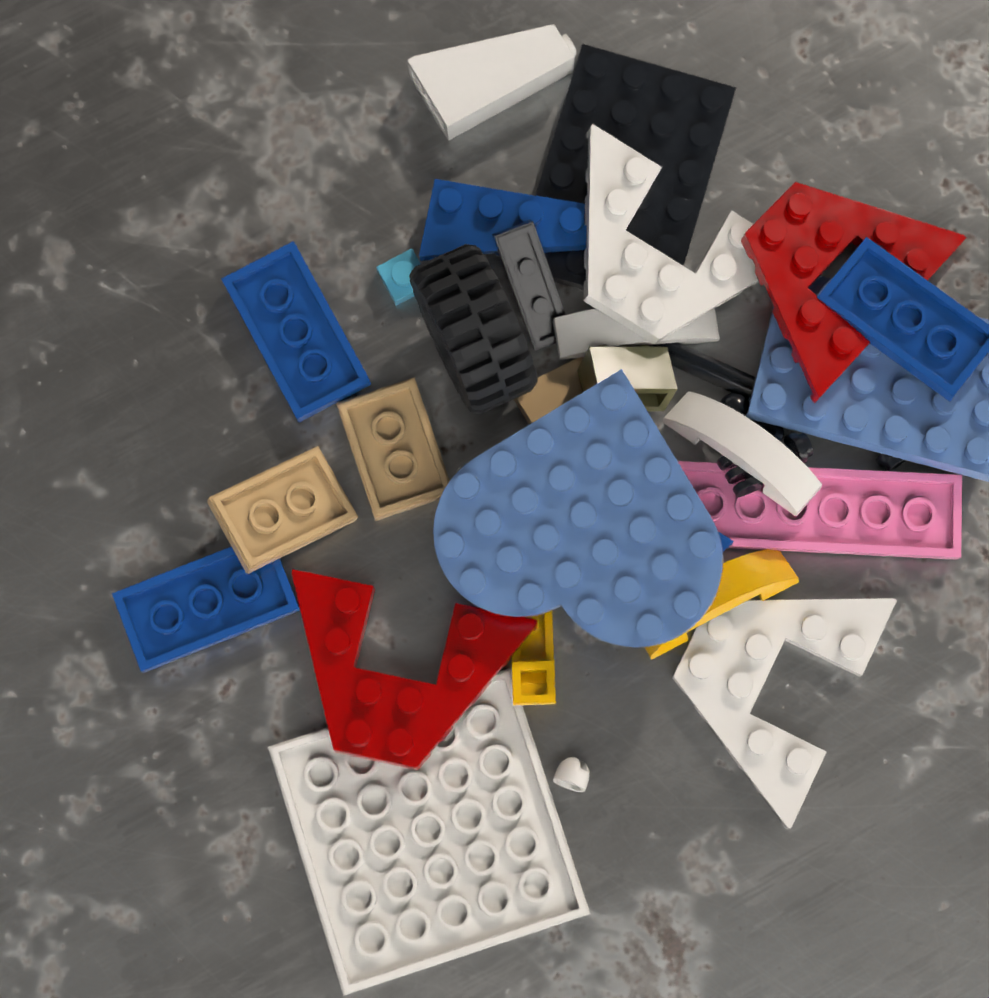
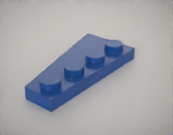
M434 179L419 259L420 261H429L464 244L476 245L480 248L482 254L496 253V256H500L492 234L528 220L534 222L544 253L585 250L587 248L585 204Z

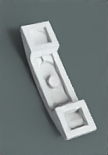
M596 308L553 319L559 360L584 357L589 347H596L598 345H608V347L654 345ZM715 308L701 315L687 326L674 331L670 336L655 345L674 342L690 345L719 341Z
M688 391L663 418L664 424L694 445L702 440L764 484L762 493L795 516L802 511L822 487L821 482L810 469L783 443L746 416L714 399Z

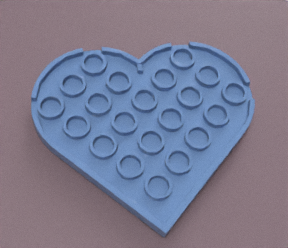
M622 369L466 463L453 476L444 489L434 518V545L439 564L452 586L468 601L484 610L511 617L540 615L562 606L572 620L583 630L600 640L614 645L637 648L650 647L666 643L683 635L706 614L716 597L721 581L723 549L716 525Z

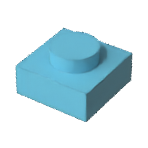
M412 248L376 267L396 306L414 297L409 275L414 267L421 263Z

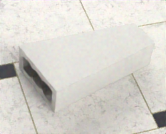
M552 24L416 55L407 61L411 79L449 141L573 73L574 56L577 53L567 34L561 36L556 26Z

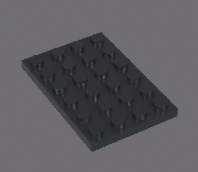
M582 44L535 196L585 204L588 185L585 181V173L588 168V138H586V133L591 125L594 124L662 167L626 231L684 266L736 87ZM585 250L544 253L554 282L584 291V282L586 281V269L584 268Z

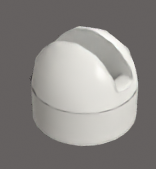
M569 757L561 761L557 767L553 782L572 791L585 792L590 775L588 765L584 761H579L576 757Z

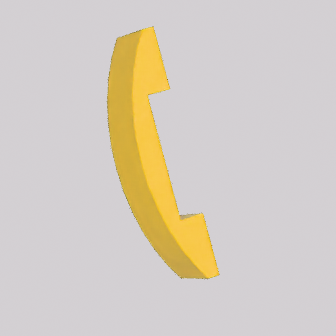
M759 550L723 563L720 585L712 605L701 620L687 632L757 595L764 601L797 584L799 578L781 551ZM687 632L666 643L644 648L652 660L688 641Z
M552 611L544 614L525 617L538 620V627L535 631H532L512 655L513 705L556 704Z

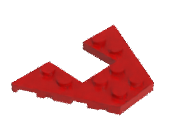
M794 182L745 232L741 238L742 245L747 256L755 264V274L760 285H765L774 306L772 311L783 337L789 340L792 346L791 355L795 364L799 363L812 391L810 397L814 403L818 401L870 344L869 340L819 300L818 296L809 289L817 278L851 243L859 247L863 240L868 237L923 278L929 280L967 238L965 235L798 182Z
M292 569V578L331 743L336 753L419 770L431 756V752L446 738L456 722L476 702L491 684L496 674L511 660V656L532 631H535L538 627V620L505 616L482 608L455 603L436 685L360 669L356 667L375 593L374 586Z

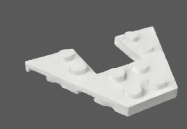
M594 124L591 125L586 133V138H588V168L585 173V181L588 185L587 196L585 197L587 248L584 251V268L586 269L584 302L655 345L679 328L687 326L716 306L724 304L739 295L743 290L759 283L755 274V264L747 256L741 242V238L753 223L732 210L725 217L695 273L626 231L662 167Z
M894 598L748 600L696 627L672 676L679 688L688 696L695 709L704 721L709 724L723 743L722 745L737 765L743 769L752 781L753 786L761 793L787 829L792 828L827 751L751 715L750 712L784 640L859 677L862 676L897 602Z

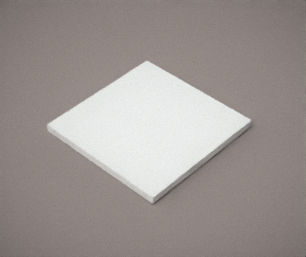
M510 668L496 674L491 684L476 702L466 710L446 738L431 752V756L419 770L336 753L332 747L328 728L268 747L343 996L590 914L523 706L513 705L512 672Z

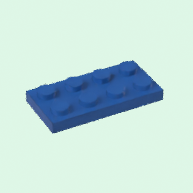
M868 237L863 240L817 297L869 340L871 345L949 402L989 353V324Z
M294 241L221 278L298 423L371 385L369 377Z
M232 546L112 593L142 673L300 611L281 558L247 574Z

